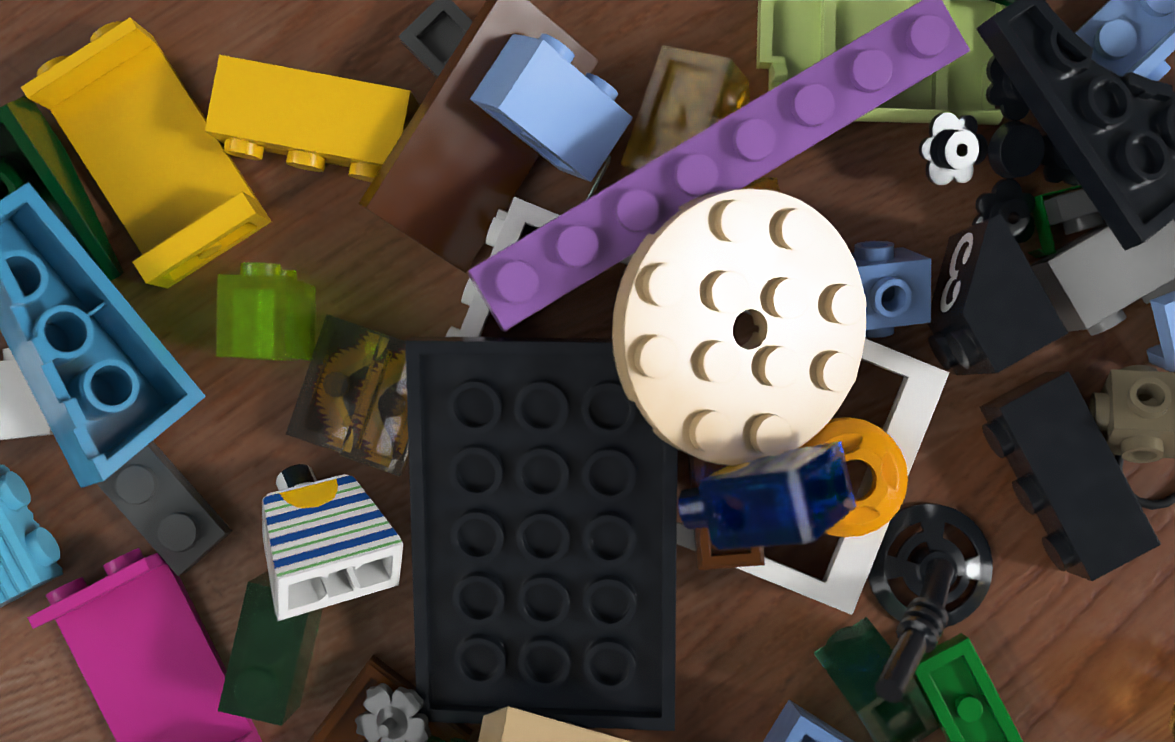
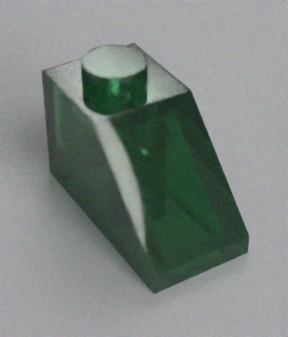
M867 617L854 626H847L836 631L827 640L826 645L814 652V655L873 742H920L940 728L914 677L899 702L886 701L876 692L875 684L893 650Z

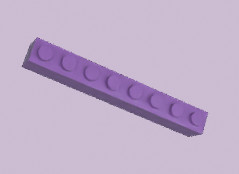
M922 0L468 270V276L500 329L505 331L635 253L648 234H655L672 216L680 211L678 207L705 194L745 187L968 53L970 49L943 1Z

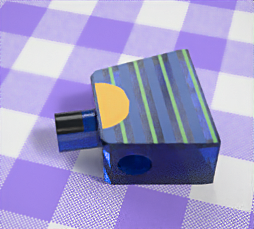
M841 441L788 450L777 456H766L736 466L726 465L700 479L699 487L683 489L678 499V510L683 525L687 529L708 527L711 543L719 550L814 542L856 508Z

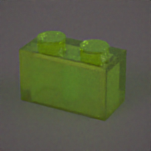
M241 263L240 275H218L216 357L244 360L315 361L316 286L298 280L297 271L284 270L282 265L274 263Z

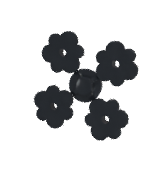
M993 55L986 67V74L991 82L986 90V99L991 105L1000 106L1001 113L1006 119L1014 121L1001 125L993 134L988 146L985 137L976 133L978 123L973 116L962 115L957 118L952 113H939L930 122V137H926L921 141L919 154L921 158L928 160L925 168L928 180L936 185H946L952 180L958 183L968 182L973 176V165L980 164L988 153L992 169L1004 179L999 180L994 185L991 193L986 192L979 195L975 204L979 214L973 220L972 226L1001 213L1017 243H1024L1031 238L1035 229L1034 219L1030 215L1035 208V198L1030 193L1022 192L1020 184L1014 178L1027 176L1033 173L1039 165H1044L1043 176L1047 182L1059 183L1063 181L1068 185H1079L1080 183L1047 134L1042 136L1035 127L1018 121L1023 119L1030 109Z

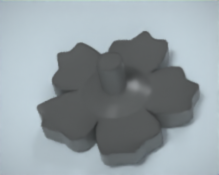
M380 683L366 691L367 699L363 705L368 711L361 713L355 719V722L357 724L356 733L365 736L368 742H377L380 738L381 742H427L431 737L428 717L425 714L417 713L423 707L424 700L415 690L399 687L393 692L387 684Z

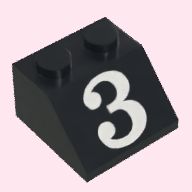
M1001 213L949 237L931 301V323H927L933 333L928 338L930 347L937 360L945 369L953 368L956 375L996 374L1068 334Z

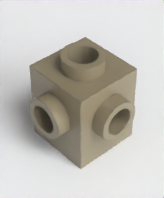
M1132 365L1120 370L1111 369L1100 393L1093 392L1091 394L1089 410L1113 455H1121L1124 460L1133 463H1150L1162 458H1175V372H1160L1156 368L1147 365Z

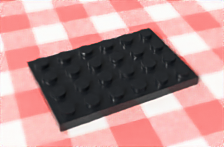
M411 336L405 340L416 692L424 700L423 707L417 713L425 714L429 722L482 724L484 715L505 707H512L582 728L675 731L678 449L658 437L652 431L653 427L644 418L635 402L628 400L616 368L613 338Z

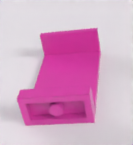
M137 548L103 565L107 577L90 586H87L83 577L75 579L47 593L45 596L50 606L27 617L33 629L56 620L116 742H263L180 577L158 553L144 558L140 548Z

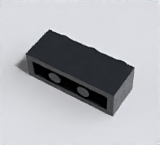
M1069 371L1044 372L979 407L987 423L982 425L984 436L997 456L1007 458L1017 477L1016 480L1012 481L1013 490L1026 511L1031 515L1037 514L1047 533L1046 536L1042 537L1043 546L1059 570H1067L1071 574L1094 581L1161 545Z

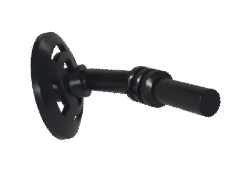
M925 503L899 510L889 522L868 575L870 588L878 603L891 616L900 621L896 630L899 640L875 684V690L878 695L889 702H899L903 698L924 653L931 652L936 648L943 629L963 621L980 606L991 584L993 559L985 535L968 516L951 507ZM945 522L955 526L966 535L975 550V556L964 559L959 548L951 541L943 538ZM920 523L922 531L908 537L898 549L896 557L887 555L893 541L902 531L909 526ZM926 542L927 547L917 550L911 560L907 561L913 549L919 544ZM957 575H959V579H958L957 583H956L955 586L950 590L951 585L955 582V580H956V578H957ZM902 577L907 587L919 597L914 598L908 607L904 606L891 591L887 579ZM970 579L976 580L965 600L956 607L946 611L945 605L956 600L965 591Z

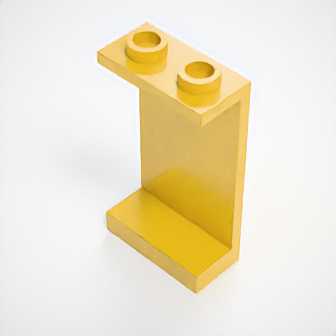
M129 17L123 22L116 21L102 26L93 33L89 44L70 56H59L47 61L38 69L37 77L21 86V89L28 99L51 111L135 242L142 256L132 262L145 283L168 289L272 221L230 155L223 152L224 146L222 143L204 131L206 118L153 35Z

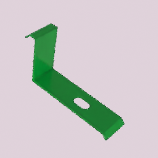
M1081 185L1034 197L1035 208L1032 212L1042 250L1039 248L1028 252V254L1035 258H1040L1056 253L1043 198L1082 189Z

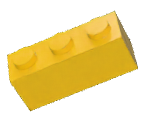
M219 55L204 131L225 144L223 152L229 155L261 161L264 151L287 156V165L314 172H324L326 163L350 167L348 176L372 182L418 110L419 104L411 90Z

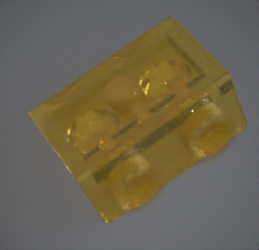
M662 45L621 165L630 172H634L749 104V80L730 58Z

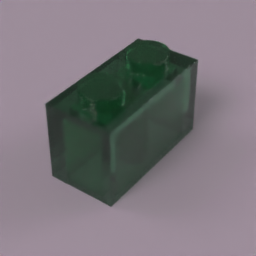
M268 571L250 580L247 584L218 711L283 726L301 705L323 608L278 621L275 614Z

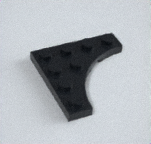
M1017 0L976 28L1125 251L1145 243L1175 219V92H1173L1172 85L1154 81L1133 72H1129L1121 77L1091 59L1093 48L1062 21L1046 0Z

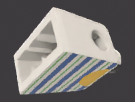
M305 464L290 466L278 475L276 485L279 491L268 493L262 499L263 543L274 609L278 621L399 585L403 542L353 476L343 474L317 481L311 467Z

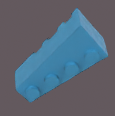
M29 183L0 200V331L80 487L83 488L103 482L206 396Z

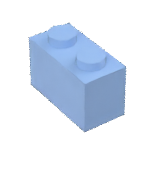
M544 33L539 39L512 34L470 100L560 171L591 182L633 117L615 102L619 94L609 83L592 73L583 75L571 64L575 55L563 43Z

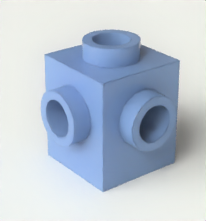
M865 241L856 243L854 245V253L851 254L858 268L866 297L865 337H886L894 334V327L931 323V258L904 247L894 248V243Z

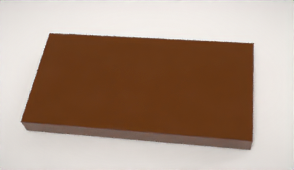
M486 0L358 203L465 273L485 243L488 230L493 218H496L498 209L505 210L540 155L470 100L475 90L512 34L539 39L544 33L554 37L574 53L575 57L571 64L583 75L592 73L599 61L528 0Z

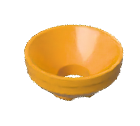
M851 417L832 418L820 432L800 446V449L788 456L790 459L787 460V463L813 447L825 444L785 470V481L791 504L800 517L815 529L828 535L855 537L877 531L893 518L905 498L908 475L902 451L891 436L879 426L866 420ZM813 456L812 458H810V459L807 460L806 462L802 463V464L799 465L798 467L792 469L793 467L797 466L798 464H800L801 462L805 461V460L808 459L809 457ZM861 460L871 470L873 478L871 489L862 498L856 500L844 499L838 493L835 486L836 471L846 461Z

